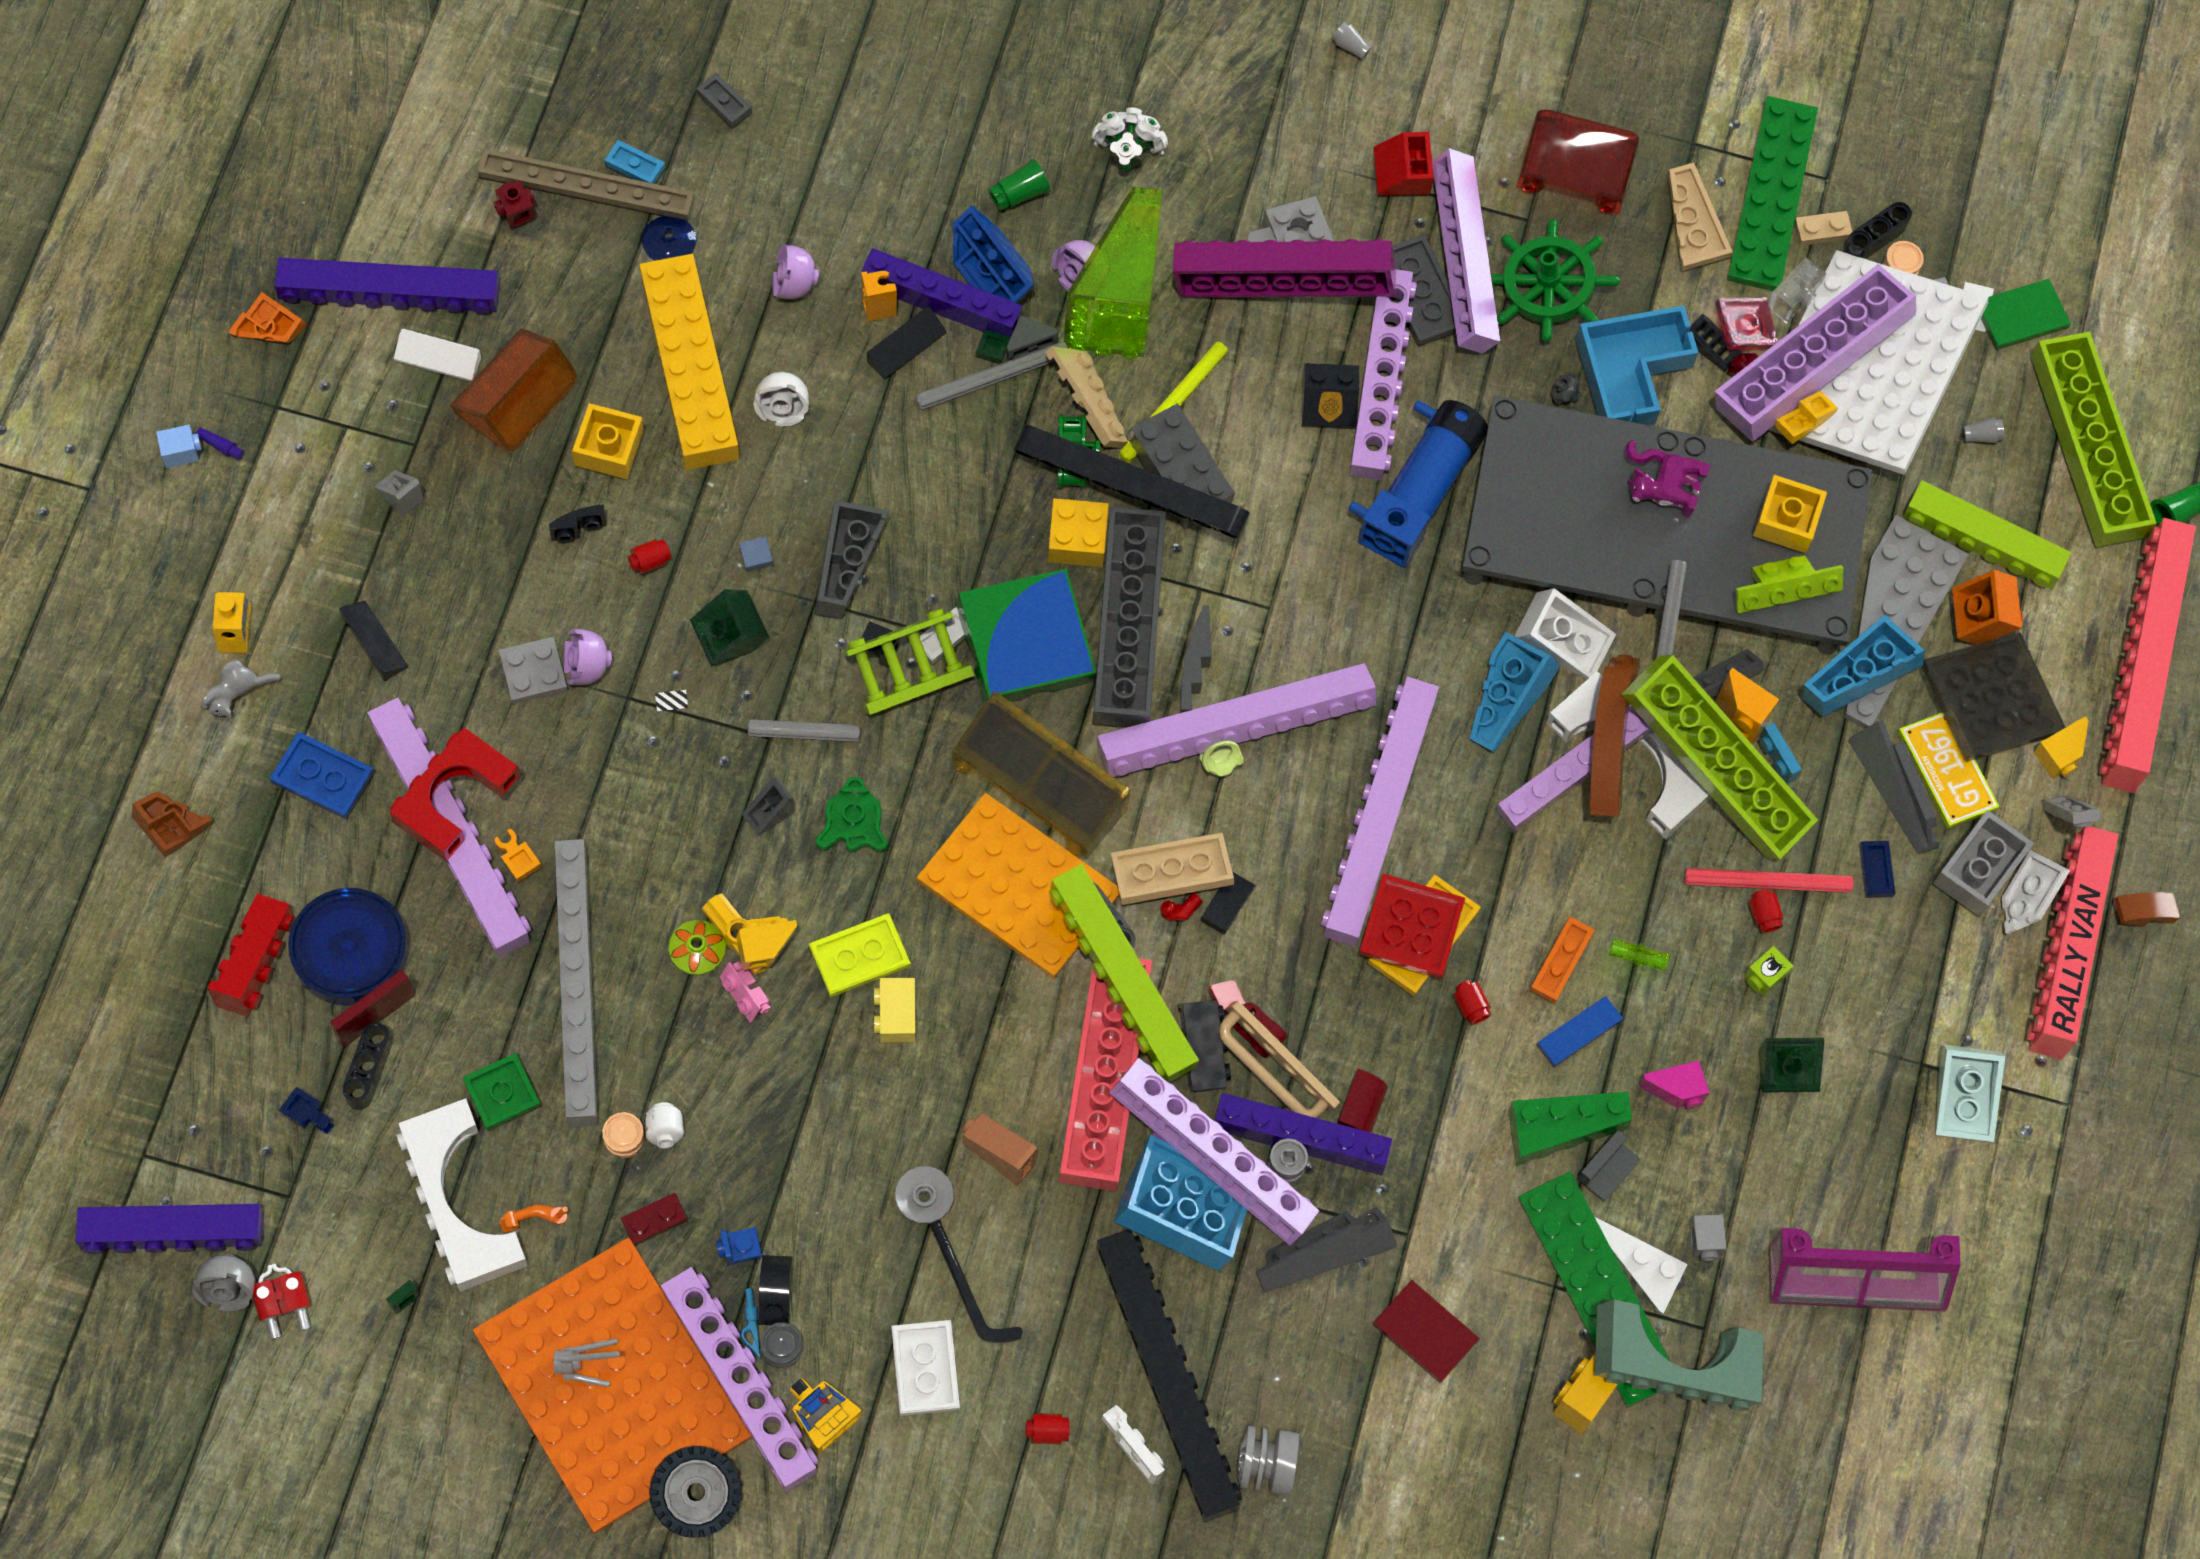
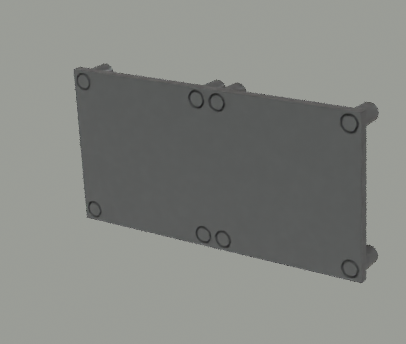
M1494 395L1462 568L1463 578L1467 583L1477 585L1484 580L1486 575L1626 603L1627 612L1634 617L1643 616L1649 607L1653 608L1654 617L1662 622L1670 565L1672 560L1685 561L1687 565L1679 614L1816 640L1817 649L1821 653L1833 654L1839 645L1846 646L1849 641L1872 469ZM1629 441H1636L1637 453H1643L1652 448L1661 450L1666 454H1676L1683 458L1696 459L1711 465L1706 478L1700 476L1697 478L1702 484L1698 495L1692 494L1690 488L1685 485L1681 487L1685 492L1698 498L1695 510L1689 518L1685 517L1682 509L1678 507L1661 506L1651 499L1635 502L1632 499L1630 485L1627 482L1635 477V468L1640 469L1653 480H1656L1659 462L1656 459L1646 463H1635L1630 460L1626 454V445ZM1774 475L1827 492L1813 540L1806 553L1753 536L1767 489ZM1805 555L1815 571L1842 565L1844 568L1842 591L1744 613L1736 611V588L1757 584L1752 577V567Z

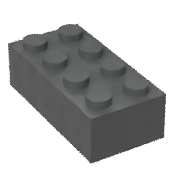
M1178 403L1130 429L1128 441L1135 449L1138 458L1147 471L1232 503L1235 492ZM1176 516L1184 530L1195 525L1193 522Z

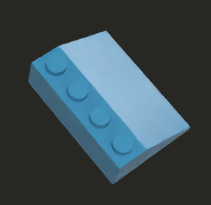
M1150 1135L1121 1197L1114 1222L1219 1271L1234 1256L1247 1209L1169 1143Z

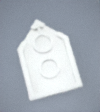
M2030 850L2001 898L2002 909L2005 910L2006 917L2004 922L2005 933L2008 935L2040 921L2070 870Z

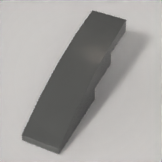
M1203 605L1192 630L1186 651L1180 688V713L1192 710V694L1201 693V668H1210L1209 605Z

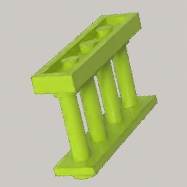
M942 608L926 614L928 618L866 642L864 637L848 643L849 648L842 650L844 656L855 654L869 692L867 696L868 701L862 703L865 714H874L975 676L971 665H962L961 661L958 662L944 621L953 618L952 612H943ZM932 625L935 628L947 662V671L937 675L931 669L918 630ZM905 635L908 636L921 672V676H919L921 681L911 685L905 679L892 640ZM878 645L882 646L895 682L893 686L895 691L884 694L883 690H879L865 651Z

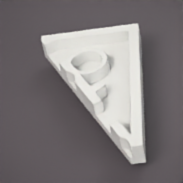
M1596 1218L1619 1264L1634 1279L1640 1291L1645 1293L1655 1306L1657 1313L1663 1315L1687 1264Z

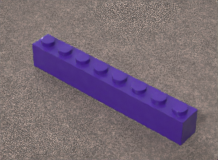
M279 257L275 279V290L278 299L290 303L310 301L314 304H323L329 302L338 303L343 306L362 304L368 307L392 306L397 309L412 307L426 311L446 309L450 312H460L463 310L474 311L479 314L497 313L500 287L498 271Z

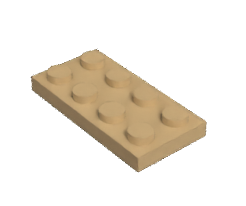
M1223 833L1111 853V861L1122 905L1234 885V876Z

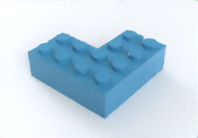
M1684 305L1580 324L1575 340L1598 416L1649 426L1656 424L1661 409L1650 375L1693 368L1699 353L1693 332H1689L1691 326Z

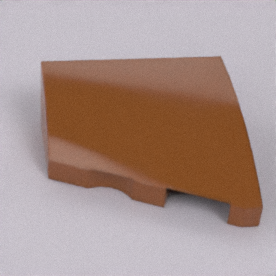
M158 791L132 804L131 817L164 857L193 840L212 824V819L205 814L204 817L194 814L188 811L189 806L181 802H173L168 796Z

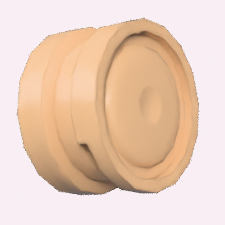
M1899 241L1889 247L1882 264L1918 275L1924 261L1923 253L1914 243Z
M627 1112L616 1113L610 1116L603 1126L604 1145L613 1156L630 1158L636 1155L640 1148L643 1147L645 1142L643 1125L635 1115Z

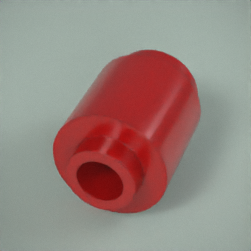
M654 539L631 548V555L628 556V562L632 570L638 571L641 575L666 565L667 561L671 560V553L664 539L659 541Z
M1769 889L1754 892L1752 894L1753 898L1748 902L1756 927H1760L1761 933H1769L1782 928L1784 917L1776 893L1769 892Z
M1467 980L1456 986L1457 991L1453 994V997L1465 1020H1469L1471 1025L1481 1023L1492 1015L1489 1010L1491 1006L1479 982L1472 983L1471 980Z
M1032 1414L1031 1420L1026 1419L1025 1436L1026 1438H1031V1444L1061 1445V1442H1068L1070 1431L1069 1417H1062L1061 1414Z

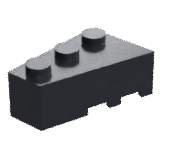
M1218 1000L1177 1004L1178 1012H1181L1183 1028H1181V1031L1199 1059L1196 1069L1187 1073L1189 1091L1226 1088L1227 1081H1231V1070L1229 1063H1224L1223 1052H1228V1047L1223 1043L1219 1034L1220 1023L1225 1018L1223 1005L1218 1006Z

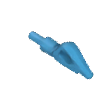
M747 1288L745 1289L747 1307L744 1308L747 1325L740 1331V1338L759 1359H762L759 1351L758 1308L754 1306L753 1289ZM748 1332L752 1334L754 1339L752 1345L745 1337V1334Z

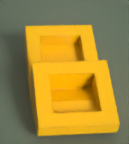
M1820 390L1799 401L1797 409L1776 419L1775 427L1793 444L1826 422L1837 412L1838 407Z

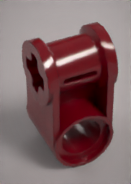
M1253 1003L1242 1004L1281 1043L1287 1039V1034L1283 1028L1271 1020L1257 1005ZM1236 1022L1233 1026L1236 1032L1250 1043L1259 1055L1268 1058L1270 1054Z

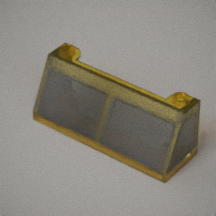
M996 691L987 699L952 750V762L959 772L967 774V772L974 774L977 772L1064 836L1066 849L1076 857L1081 856L1087 860L1128 810L1131 789Z

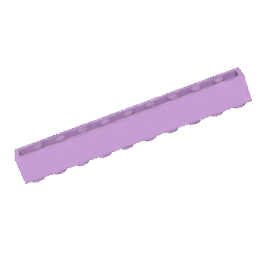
M1365 663L1098 735V753L1108 778L1123 776L1130 772L1152 768L1171 761H1178L1199 753L1203 754L1208 747L1221 741H1233L1237 744L1376 706V686ZM1222 745V746L1217 747L1216 749L1222 748V747H1225V746H1228V745Z
M1411 677L1406 678L1404 686L1398 685L1394 701L1399 703L1396 710H1390L1386 725L1391 726L1388 735L1382 734L1378 750L1383 752L1380 760L1374 759L1370 775L1375 777L1372 785L1366 784L1362 799L1367 802L1364 810L1358 808L1354 825H1358L1356 835L1350 833L1346 845V850H1349L1350 854L1348 860L1342 858L1337 875L1342 876L1340 885H1333L1329 900L1334 901L1331 911L1325 910L1321 926L1326 927L1323 937L1354 947L1357 945L1439 686Z
M396 698L367 713L372 727L408 791L412 780L418 775L422 776L428 769L429 761L436 754L433 750L427 751L424 745L428 743L427 738L421 727L415 729L412 723L415 717L409 705L403 706L399 698ZM448 779L436 789L432 799V806L439 814L463 831L465 841L448 859L447 864L498 958L530 943L528 932L531 931V928L525 916L519 917L516 913L515 908L518 907V904L511 891L505 893L502 884L505 883L499 869L493 870L488 862L492 860V857L486 845L480 846L477 842L476 837L479 836V833L472 820L466 822L463 816L466 813L465 807L459 797L453 798L450 792L453 786Z

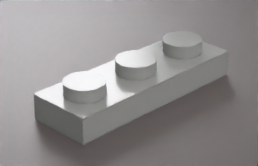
M2070 795L2042 799L2044 811L2052 814L2055 818L2063 819L2064 822L2074 824V827L2091 826L2092 821L2101 820L2099 808Z

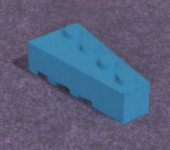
M1884 614L1804 684L1803 700L1824 717L1923 666L1925 650Z

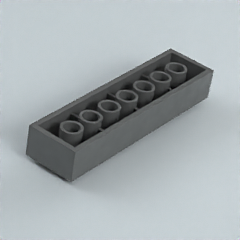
M1110 507L1092 721L1094 725L1131 727L1150 722L1166 511Z

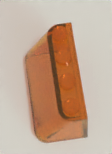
M520 328L450 404V407L459 418L495 444L507 450H513L524 441L573 387L576 381V371L555 340Z

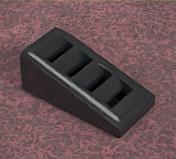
M1701 314L1691 325L1689 332H1693L1698 352L1724 372L1730 368L1731 361L1737 355L1743 353L1704 314ZM1700 330L1704 332L1701 336L1698 334ZM1708 337H1711L1712 340L1709 344H1707L1705 340ZM1720 344L1721 347L1715 352L1713 348ZM1726 350L1729 351L1730 354L1723 360L1720 356Z

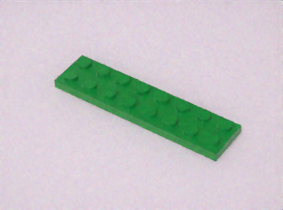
M1771 96L1766 97L1727 281L1779 293L1818 107Z
M1571 1171L1518 1196L1526 1216L1594 1347L1596 1348L1597 1305L1615 1299L1640 1306L1642 1326L1649 1341L1664 1358L1670 1361ZM1627 1382L1616 1386L1626 1408L1658 1394L1657 1389L1632 1388L1631 1383Z

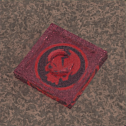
M1766 297L1719 298L1715 302L1728 350L1769 349L1778 342Z

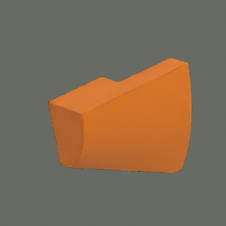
M261 292L247 313H241L229 330V333L237 337L289 343L308 324Z

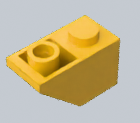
M780 918L771 921V924L760 926L759 923L743 925L742 929L738 930L736 936L742 970L771 966L793 936L797 927L796 920L788 921L787 918Z

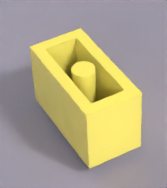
M880 978V988H874V1005H880V1016H874V1033H880V1043L915 1042V978Z

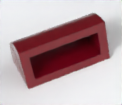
M1357 1069L1338 1124L1372 1133L1388 1089L1386 1083L1369 1072Z

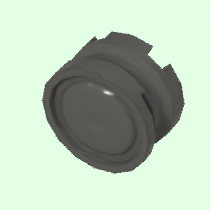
M784 1322L775 1323L769 1326L762 1334L760 1340L761 1354L765 1362L771 1367L777 1369L789 1368L800 1359L803 1351L802 1337L793 1325Z

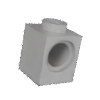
M1723 1215L1693 1216L1689 1222L1692 1258L1701 1257L1702 1261L1718 1260L1727 1249Z

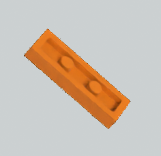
M1569 916L1530 991L1555 1004L1595 929Z

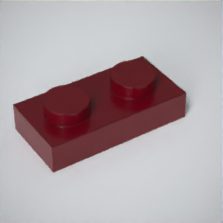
M675 1193L621 1217L622 1224L634 1246L688 1222Z

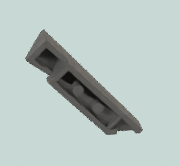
M1883 720L1877 721L1850 737L1849 744L1915 851L1921 854L1939 848V842L1932 829L1937 826L1936 815L1905 743L1900 742L1892 745Z
M1377 1207L1372 1208L1357 1219H1354L1348 1211H1345L1305 1231L1290 1246L1283 1242L1269 1249L1266 1254L1267 1264L1264 1268L1257 1270V1275L1263 1290L1269 1292L1396 1247V1241L1388 1219Z

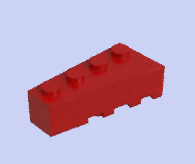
M257 893L241 923L242 935L237 934L234 936L230 944L229 960L222 959L218 967V971H220L218 981L211 980L207 987L216 1007L248 1018L252 1009L256 1010L261 1001L260 991L263 984H267L271 978L273 971L271 965L274 958H278L282 953L284 947L283 937L286 931L290 932L294 925L295 915H293L290 904Z

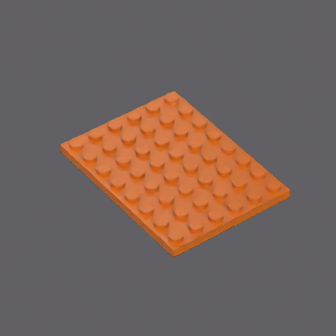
M629 1237L473 1329V1333L594 1535L650 1501V1481L655 1469L672 1452L684 1447L702 1446L713 1449L724 1456L752 1439ZM618 1339L616 1345L581 1352L580 1354L618 1351L620 1353L619 1357L581 1361L580 1371H575V1374L608 1381L610 1383L609 1387L575 1380H563V1374H555V1350H564V1347H577L604 1340Z

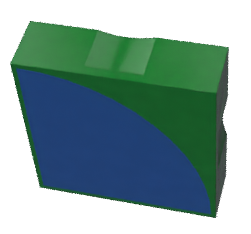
M1067 568L959 592L955 604L965 639L973 654L974 671L984 707L1023 699L1038 692L1058 691L1093 682L1097 672Z

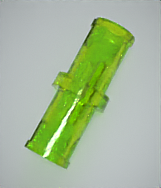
M1614 938L1609 956L1632 961L1636 966L1643 964L1665 972L1670 954L1646 948V944L1640 943L1635 945Z

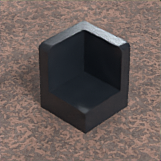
M869 621L861 638L864 637L866 642L890 633L893 630ZM900 637L892 640L896 653L900 647ZM881 645L867 649V651L879 655L880 665L889 668Z

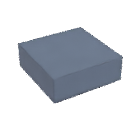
M766 537L739 543L746 571L773 565Z

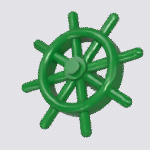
M1555 219L1548 221L1546 237L1530 240L1521 246L1510 235H1503L1501 238L1502 244L1513 254L1506 263L1504 274H1491L1492 284L1504 285L1506 297L1511 304L1497 316V322L1505 324L1519 313L1529 320L1542 323L1541 338L1545 342H1549L1552 339L1553 323L1566 321L1578 314L1587 322L1599 321V318L1586 307L1593 297L1595 286H1618L1620 284L1618 276L1596 275L1595 266L1590 254L1602 245V237L1595 236L1581 247L1574 241L1558 237V222ZM1557 254L1569 257L1562 264H1557ZM1540 255L1541 264L1533 257ZM1525 264L1535 274H1517V272ZM1577 264L1584 273V275H1565ZM1516 285H1534L1523 295L1520 294ZM1565 286H1582V288L1575 296ZM1540 294H1544L1543 306L1532 303ZM1554 295H1559L1566 303L1554 306Z

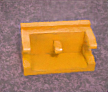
M867 271L861 272L862 302L867 322L897 316V290L895 284L880 285L878 283L879 279L889 277V272L887 271L868 274Z

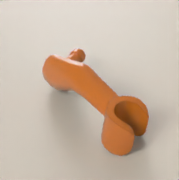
M539 1204L531 1205L516 1212H507L499 1222L504 1233L517 1230L520 1227L518 1221L532 1217H540L555 1224H562L567 1220L568 1208L565 1206L560 1208Z

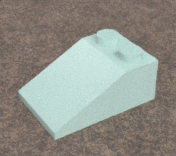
M1942 1044L1938 1075L1935 1135L1994 1142L2005 1056L2000 1051Z

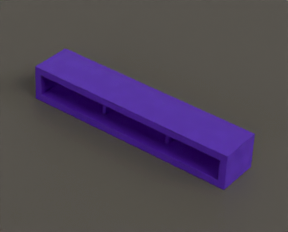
M874 248L871 249L861 272L867 271V274L878 271L889 272V277L879 279L878 283L880 285L895 284L898 300L921 309L929 306L937 315L982 332L986 329L1011 338L1020 316H1022L1023 305Z
M1226 1093L1221 1095L1215 1121L1229 1135L1274 1146L1283 1139H1295L1303 1144L1308 1156L1381 1176L1384 1172L1392 1143V1138Z
M260 1204L78 1207L76 1244L88 1254H100L102 1250L112 1249L117 1253H131L133 1249H145L146 1252L159 1253L163 1251V1248H175V1251L191 1252L193 1248H205L207 1251L216 1252L222 1251L224 1247H235L236 1250L250 1251L254 1249V1246H262L263 1210Z

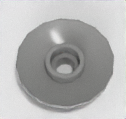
M919 1166L907 1171L900 1178L896 1187L895 1201L900 1212L907 1219L916 1223H933L942 1219L949 1212L954 1201V1189L950 1179L941 1170L931 1166ZM921 1194H928L930 1199L927 1202H922L919 1196Z

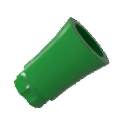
M1034 158L1009 176L997 181L996 185L988 189L999 211L1008 207L1012 208L1033 197L1051 192L1049 182Z
M2200 482L2188 485L2170 495L2152 500L2150 506L2157 523L2156 525L2159 526L2163 518L2185 523L2200 514Z

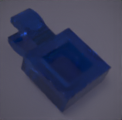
M298 1087L293 1090L279 1109L281 1115L303 1129L310 1122L320 1131L328 1134L334 1126L329 1117L318 1111L322 1106L320 1101Z

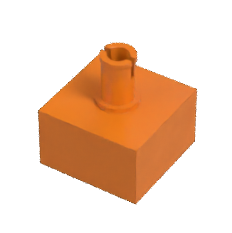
M1992 570L1952 588L1957 639L1982 646L2022 628L2023 616L2021 615L2023 612L2020 610L2017 577Z

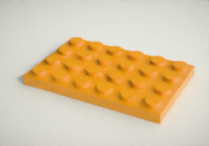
M984 793L916 877V881L1053 979L1057 977L1080 948L1077 941L1080 938L1075 930L1071 931L1067 927L1063 918L1065 913L1061 906H1055L1050 898L1049 891L1051 890L1052 879L1083 864L1092 881L1101 888L1112 904L1120 897L1116 884L987 793Z

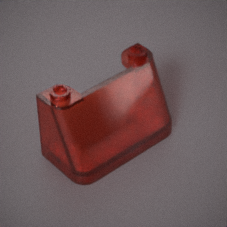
M1540 110L1535 116L1516 187L1528 193H1535L1542 190L1545 184L1595 196V203L1601 211L1619 214L1636 156L1639 137L1629 130L1552 110Z

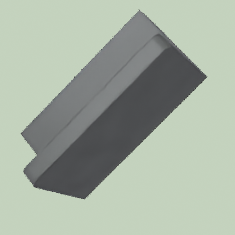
M1619 1130L1582 1170L1577 1179L1603 1202L1609 1198L1640 1161V1158L1624 1145L1627 1137Z

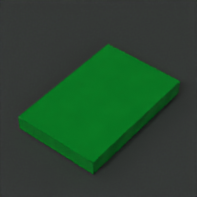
M2050 279L1988 297V305L1981 317L1996 350L2069 328L2071 325Z

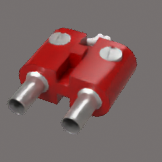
M276 1264L267 1266V1272L263 1273L259 1277L258 1283L254 1284L253 1300L259 1322L266 1321L271 1340L281 1337L276 1318L284 1314L295 1312L300 1331L310 1329L306 1308H309L311 1304L301 1271L292 1273L288 1268H278ZM272 1268L276 1272L287 1273L286 1275L279 1276V1278L263 1281L265 1277L271 1274Z

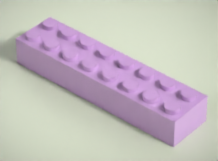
M1877 264L1715 390L1716 409L1752 442L1775 425L1776 419L1796 409L1799 401L1819 391L1915 316L1916 296L1882 266Z

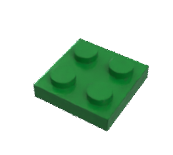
M516 1053L462 1077L487 1131L541 1107L540 1101Z

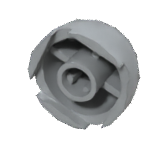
M231 1254L219 1255L209 1258L198 1269L192 1292L195 1298L207 1307H209L211 1302L221 1305L219 1307L221 1311H238L246 1308L250 1300H252L255 1277L250 1266L243 1260Z

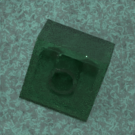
M724 589L690 619L711 667L719 666L752 653L769 638L748 590Z

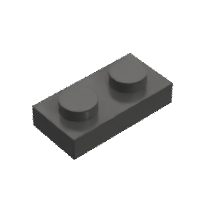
M717 73L696 88L697 94L732 128L752 113V107Z

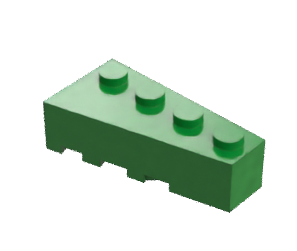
M1628 1092L1513 1101L1508 1113L1515 1165L1519 1166L1527 1161L1536 1158L1540 1159L1563 1149L1567 1150L1577 1147L1578 1144L1615 1134L1618 1130L1620 1132L1627 1130L1632 1121Z

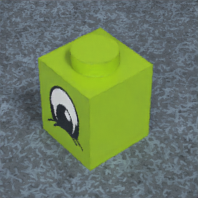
M1772 946L1749 967L1744 977L1754 991L1760 992L1765 996L1789 975L1794 966Z

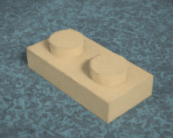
M1847 211L1797 217L1794 222L1799 246L1848 240L1849 235L1852 233Z

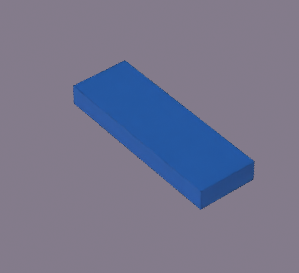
M1605 996L1537 1043V1047L1553 1068H1555L1622 1022L1623 1017L1607 996Z

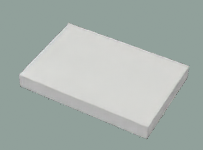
M951 1320L891 1326L900 1416L960 1410Z

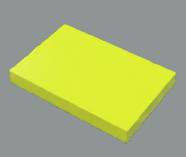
M889 913L809 943V949L830 997L911 967L909 958Z

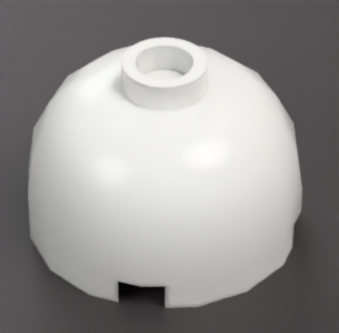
M774 372L767 375L758 384L753 405L756 414L765 422L769 419L777 421L775 423L776 426H792L801 422L804 419V414L808 412L809 394L806 385L799 377L792 373Z

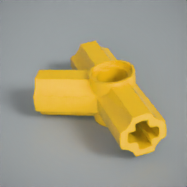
M722 893L712 897L702 907V911L725 938L727 946L734 950L739 957L737 940L731 935L733 931L742 929L743 925L749 923H759L762 926L771 924V921L775 919H780V916L752 920L743 919ZM770 966L750 969V971L756 976L767 970Z

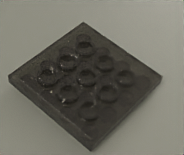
M2021 632L1924 659L1923 666L1921 667L1965 762L2047 739L2066 728Z

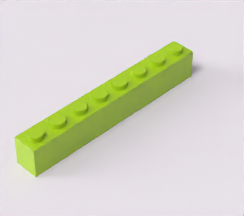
M1083 864L1053 878L1050 886L1051 890L1049 891L1051 900L1055 906L1060 905L1065 915H1063L1067 927L1071 931L1075 930L1080 938L1077 940L1080 949L1085 955H1090L1094 962L1092 968L1096 976L1100 980L1104 979L1109 987L1106 990L1113 1004H1119L1123 1011L1121 1017L1128 1029L1133 1028L1137 1035L1136 1043L1143 1054L1148 1053L1152 1060V1063H1150L1151 1067L1169 1083L1196 1069L1199 1059Z

